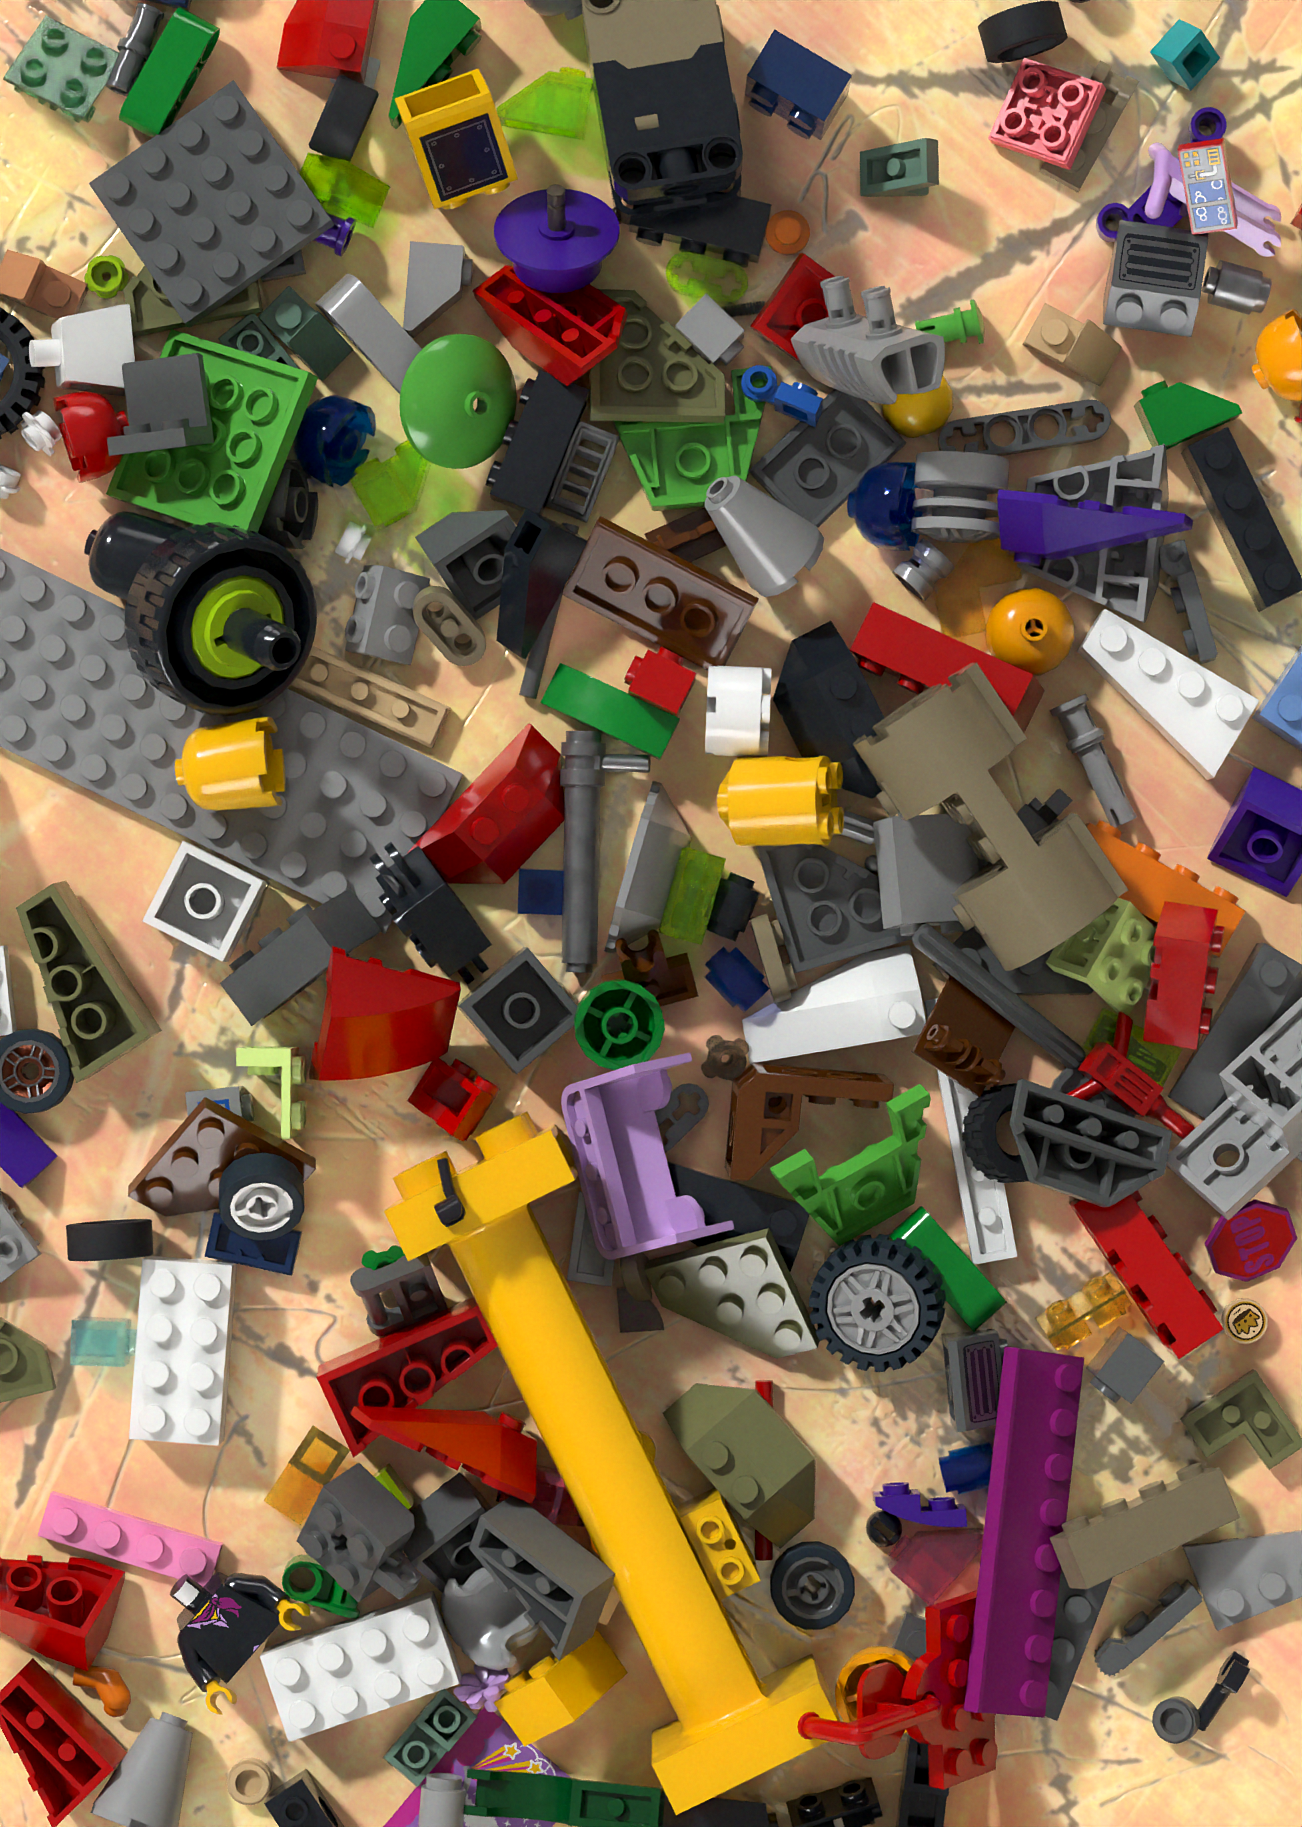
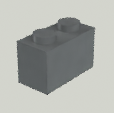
M1118 1326L1086 1369L1095 1375L1090 1383L1114 1403H1117L1123 1397L1132 1404L1164 1363V1360Z

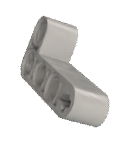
M347 273L315 304L328 320L352 341L400 394L406 371L415 356L422 349L363 283L354 275Z

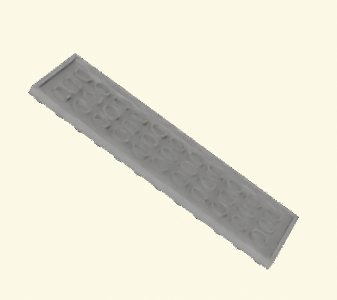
M0 549V747L322 904L351 888L380 927L381 932L387 933L393 919L391 918L392 915L378 898L384 893V890L376 880L380 873L369 858L378 853L388 867L392 866L395 862L384 848L390 842L394 844L403 857L408 854L407 852L446 812L463 777L462 773L288 688L270 703L254 711L235 716L209 715L184 706L153 687L149 680L144 678L137 669L135 661L131 658L125 637V609ZM262 717L273 718L278 732L270 734L273 749H283L286 788L284 792H276V795L282 800V805L219 811L206 810L197 806L188 795L185 785H178L175 775V760L182 758L183 746L188 736L196 729L205 726Z

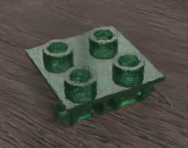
M45 15L3 77V80L14 85V91L18 93L22 91L38 99V103L42 105L46 102L50 103V109L54 111L60 108L62 112L74 117L73 120L79 123L83 120L89 123L96 110L93 104L104 89L107 80H109L119 52Z

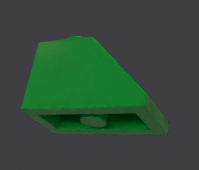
M1165 380L1142 390L1143 398L1134 405L1151 446L1155 447L1165 444L1166 450L1231 422L1242 414L1240 406L1236 403L1181 382L1168 387Z

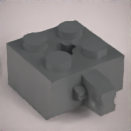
M357 1463L322 1487L297 1538V1542L310 1557L314 1558L336 1580L340 1587L345 1589L357 1602H360L381 1586L396 1598L401 1599L409 1592H412L422 1578L421 1574L403 1553L415 1528L414 1515L360 1463Z

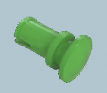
M974 299L970 300V310L961 311L960 307L953 309L954 313L915 321L916 330L943 336L944 343L960 339L962 344L967 342L968 337L976 335L979 344L984 343L985 328L983 317Z

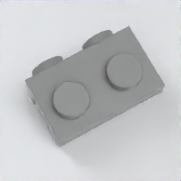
M365 565L355 584V595L357 598L353 616L349 618L345 628V638L347 640L345 650L399 664L411 665L419 627L413 617V602L416 595L429 586L430 578L387 566Z

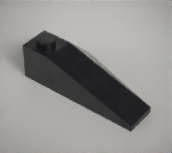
M667 1161L676 1197L684 1195L693 1197L704 1211L705 1226L733 1221L734 1229L689 1241L700 1247L769 1228L787 1268L791 1272L809 1218V1213L797 1201Z

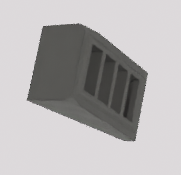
M578 421L546 507L587 523L619 445L620 437L585 422ZM583 438L606 447L604 454L580 446ZM576 455L599 464L597 472L573 463ZM569 472L593 481L591 488L589 489L567 480ZM564 489L586 498L584 506L560 497L562 490Z

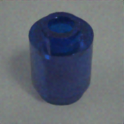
M723 946L704 964L710 970L704 978L733 1008L737 1005L744 1013L770 989L762 981L765 976L737 947L729 952Z
M989 1441L948 1451V1456L938 1458L946 1493L957 1491L958 1495L989 1488L993 1454Z

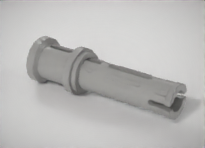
M1085 693L1049 711L1052 716L1058 717L1068 738L1066 743L1068 751L1071 750L1072 754L1077 753L1110 825L1116 828L1135 819L1137 814L1134 812L1101 742L1105 739L1103 736L1105 733L1102 728L1096 727L1086 705L1089 699Z

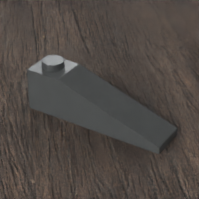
M1256 943L1214 1015L1209 1035L1203 1034L1197 1049L1192 1053L1167 1097L1205 1119L1227 1099L1219 1074L1302 997V964L1266 943Z

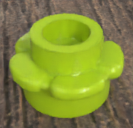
M113 255L108 257L97 256L89 262L84 279L85 283L88 284L87 288L91 292L95 291L100 298L110 299L114 298L118 291L124 290L128 284L129 276L124 271L125 264L120 258ZM104 273H110L111 278L108 281L103 280Z

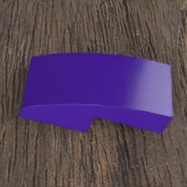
M908 1482L882 1484L883 1491L873 1492L875 1506L902 1519L931 1526L967 1527L966 1508L963 1504H955L954 1497L928 1499V1506H921L918 1489H909Z

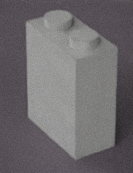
M949 814L917 815L907 821L901 820L899 816H893L892 818L888 817L873 822L883 929L900 928L901 936H913L923 924L940 926L942 934L967 931L952 910L958 904L952 894L979 871L977 855L966 840L972 834L965 824L961 825L959 822L955 823Z

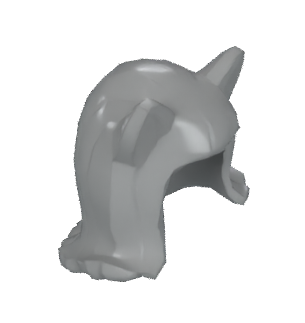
M485 1567L475 1571L463 1585H458L455 1578H450L444 1587L440 1602L444 1623L457 1646H460L462 1652L469 1656L477 1666L490 1670H504L505 1668L513 1667L517 1660L511 1652L531 1642L542 1629L538 1623L533 1627L523 1616L528 1612L525 1606L511 1589L505 1593Z

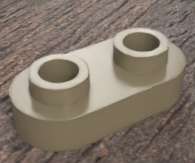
M430 586L424 588L416 595L413 602L414 620L449 662L458 666H469L479 661L486 649L484 631L453 593L441 586ZM432 602H439L443 605L442 609L436 612L430 611L427 606ZM460 634H467L471 637L467 643L463 644L455 640Z
M767 913L750 918L774 1004L792 999L790 990L796 989L798 986L791 963L782 964L777 947L784 946L785 941L778 919L769 921Z

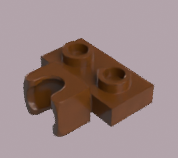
M652 929L647 933L648 944L644 949L638 951L631 950L624 938L616 940L615 945L622 970L602 975V982L624 979L638 983L655 996L660 1007L698 997L687 952L666 958L657 930Z

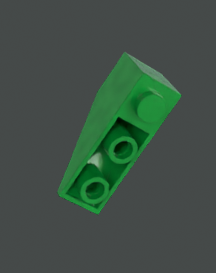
M425 0L410 17L388 115L391 126L395 129L402 123L395 98L449 79L453 72V69L450 67L451 64L461 53L464 56L469 55L482 38V35L479 33L482 29L480 18L459 0Z

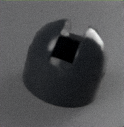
M878 1510L868 1518L866 1532L871 1542L875 1545L889 1547L900 1539L902 1524L897 1516L884 1510ZM878 1520L895 1533L891 1539H888L874 1527Z

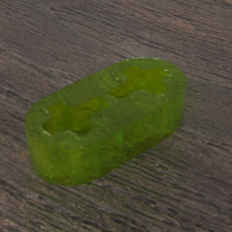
M681 252L675 254L666 266L668 286L674 292L681 295L701 299L707 293L718 304L733 305L739 303L748 291V277L745 270L732 262L691 252ZM684 262L692 263V271L705 275L704 281L689 278L687 285H682L679 283V276L672 272L674 268H682ZM727 272H732L735 274V282L741 284V288L732 289L730 295L722 294V286L709 282L710 277L724 279Z

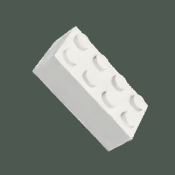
M147 1256L142 1259L129 1439L219 1446L224 1441L237 1276L236 1263L162 1256Z
M434 1590L359 1615V1618H351L264 1648L260 1655L288 1742L458 1685L462 1677Z

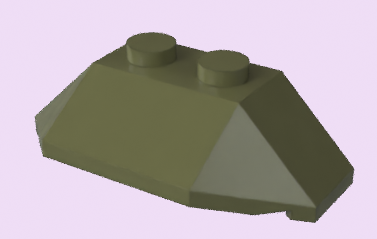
M696 1383L663 1412L665 1419L688 1457L742 1519L781 1549L815 1519L816 1457L756 1389Z

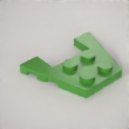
M749 368L731 370L735 414L725 415L724 423L612 421L652 511L705 507L706 492L709 486L721 477L738 476L747 482L766 403L765 401H751L742 391V376ZM762 379L752 382V386L755 388H763L767 384Z
M918 1084L886 1102L893 1135L879 1143L867 1146L860 1154L846 1162L830 1167L821 1176H818L815 1161L806 1149L770 1168L771 1173L838 1246L843 1245L915 1203L921 1158L917 1155L918 1142L925 1138L927 1124L922 1120L924 1108L930 1106L931 1097L929 1092L921 1084Z

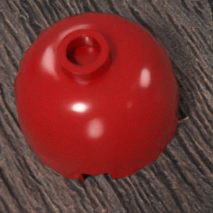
M76 392L53 398L55 412L61 410L64 422L59 423V428L73 471L78 470V482L83 483L110 473L120 464L124 454L109 456L107 438L124 436L123 427L129 426L125 412H115L108 399L93 392Z

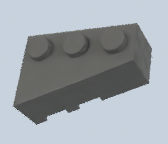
M351 888L314 910L309 904H306L286 919L291 925L287 930L283 932L278 927L258 942L262 950L254 955L249 950L229 965L233 973L220 982V984L251 1026L274 1013L326 972L332 946L345 949L346 956H349L352 950L382 931Z
M511 1495L481 1515L469 1549L505 1593L510 1589L528 1610L523 1615L532 1627L537 1623L541 1626L555 1644L550 1650L560 1661L593 1637L613 1584L615 1573L524 1500Z

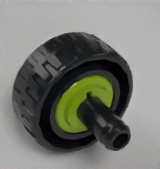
M208 522L203 525L196 524L171 535L158 545L137 571L128 593L124 614V629L128 650L143 677L149 680L150 684L157 690L184 706L204 714H219L222 716H235L254 711L270 703L283 693L305 665L314 642L317 626V605L314 589L306 575L305 569L298 560L294 559L293 554L285 547L260 533L248 531L236 525L229 526L221 522Z

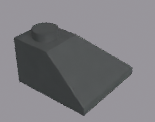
M506 510L452 512L415 537L449 590L475 620H478L500 605L505 547L516 528Z

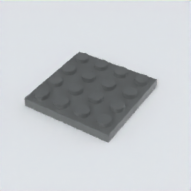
M234 80L161 131L159 135L154 136L88 183L188 328L195 325L335 225Z

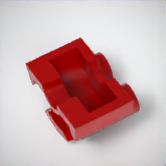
M437 1058L431 1062L407 1101L423 1114L435 1120L436 1124L450 1135L461 1141H467L501 1089L480 1075L474 1080L478 1072L457 1058L454 1059L451 1065Z

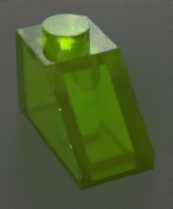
M569 67L560 68L559 73L548 71L497 107L496 111L501 126L585 140L593 94L592 78H586V72Z

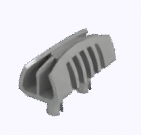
M832 277L820 283L829 317L804 325L791 338L798 359L815 380L854 397L888 405L896 402V394L925 393L940 387L945 361L944 337L897 325L890 287L877 286L861 292L866 316H862L854 311L849 277Z

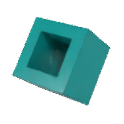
M1180 19L1150 51L1167 78L1190 91L1220 59L1202 30Z

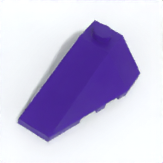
M998 490L997 501L1001 550L1014 556V563L1022 565L1040 566L1041 559L1057 560L1191 530L1193 526V520L1183 513L1134 506H1123L1122 512L1114 511V506L1092 500L1078 502L1077 508L1070 507V502L1058 499L1056 495Z

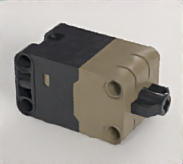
M581 0L584 40L613 206L617 218L622 223L629 225L630 220L657 216L664 218L665 215L684 209L701 211L703 208L731 203L738 196L741 197L743 150L740 139V122L734 92L732 93L724 49L725 40L722 19L716 0ZM733 183V188L729 192L724 194L716 193V191L728 189ZM623 199L629 205H643L636 209H630L621 201Z

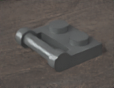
M427 1253L410 1261L407 1260L406 1256H403L395 1263L375 1271L366 1267L359 1268L350 1278L353 1291L362 1298L367 1310L366 1320L368 1327L377 1336H384L403 1329L448 1308ZM392 1288L398 1306L388 1309L384 1307L379 1293Z

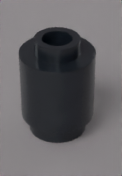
M730 872L727 880L718 877L703 917L707 918L703 929L736 942L739 933L745 932L760 893L752 890L755 882Z

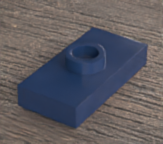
M215 1212L204 1257L292 1276L302 1231L292 1229L289 1233L275 1239L253 1240L241 1237L230 1230L222 1220L220 1213Z

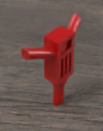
M1120 1011L1117 1016L1113 1046L1097 1041L1078 1068V1071L1088 1078L1089 1081L1067 1093V1095L1088 1101L1104 1091L1131 1114L1157 1119L1183 1140L1195 1127L1167 1105L1160 1094L1164 1088L1127 1059L1133 1020Z

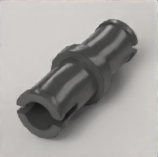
M144 3L137 4L136 12L125 38H120L117 49L120 52L109 80L105 84L111 91L126 97L128 96L142 70L144 62L148 60L152 52L150 47L160 22L164 18V13L160 12L159 9Z

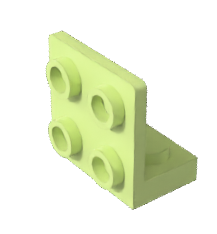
M1118 897L1098 918L1056 946L1046 964L1054 972L1087 983L1115 1012L1121 1011L1129 1016L1134 1005L1140 1000L1143 990L1150 979L1151 965L1154 963L1156 946H1153L1156 928L1130 901Z
M244 1046L236 1048V1066H247V1075L279 1074V1067H282L281 1139L296 1137L298 1129L305 1128L306 1101H298V1084L306 1083V1056H299V1047Z

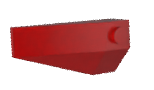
M297 0L284 23L276 68L331 79H337L339 75H344L364 84L379 0Z
M354 1406L350 1413L368 1429L417 1452H421L425 1446L427 1447L425 1452L443 1462L444 1465L457 1471L461 1465L466 1471L481 1478L482 1483L531 1504L536 1496L537 1440L523 1430L526 1423L506 1412H502L498 1418L483 1411Z
M27 1555V1560L1 1559L0 1557V1631L47 1658L88 1671L108 1638L124 1584L125 1571L86 1558L69 1557V1562L66 1563L43 1561V1556Z

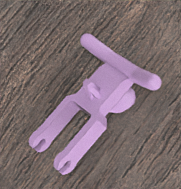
M1159 142L1153 143L1149 147L1148 154L1154 161V178L1145 205V214L1152 219L1160 217L1170 192L1173 197L1183 202L1179 214L1186 217L1188 216V209L1179 160L1173 157L1163 144ZM1231 182L1238 225L1237 229L1224 230V232L1255 249L1261 256L1271 257L1275 255V250L1268 244H1265V242L1269 241L1272 245L1281 248V237L1274 231L1275 225L1269 219H1265V217L1269 216L1273 220L1281 222L1280 209L1275 205L1264 202Z

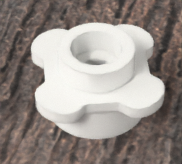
M38 410L33 415L25 412L22 415L25 421L21 423L23 438L34 450L40 451L42 449L47 455L51 456L54 453L52 447L62 438L58 426L41 410Z

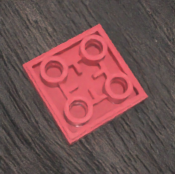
M1024 58L988 139L992 144L1070 170L1106 88L1103 83Z

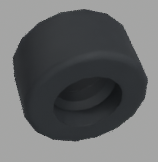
M339 75L309 142L310 149L343 164H349L379 96L378 91L344 75Z

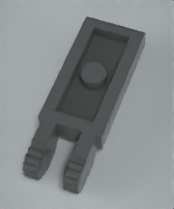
M1188 1579L1181 1585L1178 1582H1174L1168 1586L1157 1598L1160 1604L1148 1615L1141 1611L1129 1620L1123 1628L1127 1633L1122 1638L1108 1637L1101 1647L1098 1646L1094 1657L1100 1672H1104V1675L1108 1674L1109 1676H1115L1116 1673H1120V1669L1124 1670L1135 1659L1140 1657L1202 1602L1203 1597Z

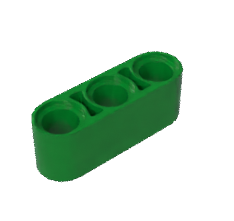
M179 7L171 16L125 99L119 114V120L151 138L159 135L161 131L173 124L218 41L220 28Z
M922 1206L888 1234L893 1242L897 1237L906 1240L905 1247L912 1249L915 1245L922 1251L920 1257L924 1261L930 1258L935 1265L932 1270L934 1275L940 1273L943 1283L940 1288L945 1290L946 1301L973 1332L1007 1303Z

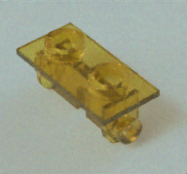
M1110 1271L1104 1276L1089 1280L1083 1289L1065 1300H1058L1052 1303L1044 1313L1035 1319L1046 1333L1055 1351L1063 1347L1065 1350H1068L1092 1334L1085 1322L1086 1320L1093 1317L1095 1323L1101 1329L1120 1316L1127 1313L1125 1309L1131 1306L1132 1303L1126 1295L1125 1289Z

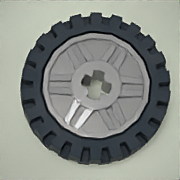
M871 1234L864 1235L857 1241L852 1239L844 1243L821 1266L811 1286L812 1293L809 1297V1307H813V1310L810 1314L812 1324L818 1325L815 1333L821 1341L826 1338L829 1342L826 1349L832 1355L836 1351L841 1353L843 1356L840 1361L849 1365L852 1361L858 1363L857 1369L867 1371L870 1366L875 1368V1372H885L889 1367H892L893 1370L900 1369L907 1362L910 1364L915 1361L934 1340L945 1315L946 1308H943L946 1301L945 1290L940 1288L943 1283L940 1273L934 1275L932 1271L935 1265L930 1258L924 1261L920 1257L922 1251L915 1245L912 1249L905 1247L907 1241L898 1237L893 1242L889 1241V1235L879 1234L876 1238H872ZM871 1298L873 1299L874 1303L880 1300L884 1304V1308H882L881 1303L877 1306H874L871 1302Z

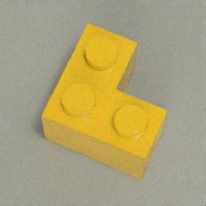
M596 1629L592 1638L560 1661L557 1657L552 1659L549 1655L530 1668L528 1672L523 1669L513 1675L510 1681L504 1684L507 1691L494 1704L525 1747L576 1721L628 1672Z

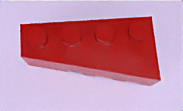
M875 602L872 603L850 648V651L860 659L858 663L860 668L878 677H882L883 673L887 672L899 678L897 682L899 686L917 695L940 683L942 685L947 683L948 686H951L952 684L948 679L949 676L970 663H977L1023 733H1025L1045 692L1033 674Z
M1138 1190L1110 1207H1102L1078 1198L1069 1202V1205L1170 1354L1180 1359L1224 1330L1214 1315L1217 1309L1203 1289L1197 1291L1188 1278L1193 1273L1179 1252L1172 1254L1164 1243L1163 1239L1168 1236L1153 1214L1147 1218L1137 1204L1143 1200Z
M472 1297L319 1365L316 1378L354 1458L365 1450L368 1444L381 1435L365 1427L350 1414L354 1406L416 1408L419 1405L421 1406L448 1382L455 1380L497 1347V1343L475 1298Z

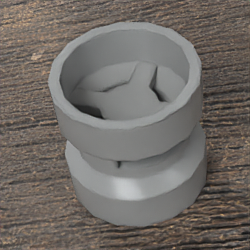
M922 538L913 548V556L910 560L902 561L892 573L914 595L926 601L934 592V584L940 578H946L955 566L941 551Z

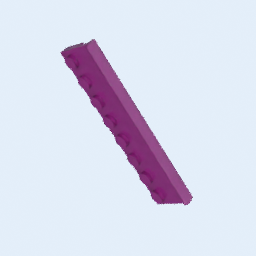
M1015 1347L1004 1348L964 1710L969 1712L1045 1718L1061 1565L1050 1537L1063 1532L1062 1524L1067 1520L1084 1357Z

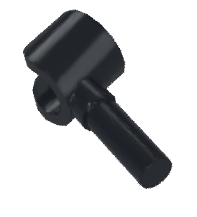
M444 1158L437 1160L446 1199L433 1206L441 1223L445 1227H450L461 1221L465 1217L466 1211L456 1194L449 1160Z

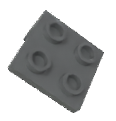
M193 353L122 364L129 426L123 427L124 436L107 438L109 456L214 443L202 354Z

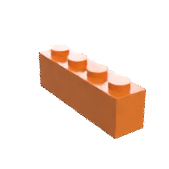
M1099 820L1096 826L1090 822L1085 824L1128 888V891L1119 896V898L1130 901L1150 923L1158 925L1165 901L1218 909L1216 925L1224 926V936L1221 952H1212V958H1219L1245 913L1244 909L1236 905L1239 900L1237 896L1218 886H1215L1213 892L1197 883L1200 878L1198 874L1179 864H1176L1174 870L1158 861L1161 857L1159 852L1140 842L1134 848L1121 841L1119 838L1122 832L1104 821Z

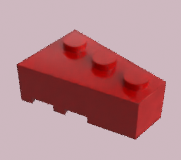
M1168 901L1164 902L1154 935L1153 946H1156L1154 963H1152L1150 978L1152 979L1150 994L1147 999L1143 1041L1197 1049L1200 1034L1209 1035L1213 1008L1205 1007L1206 994H1215L1219 970L1218 967H1211L1212 952H1221L1224 936V926L1216 925L1218 909Z
M34 1658L0 1690V1728L13 1753H18L28 1772L29 1777L27 1780L33 1792L37 1790L49 1813L47 1819L51 1827H56L116 1768L127 1752Z

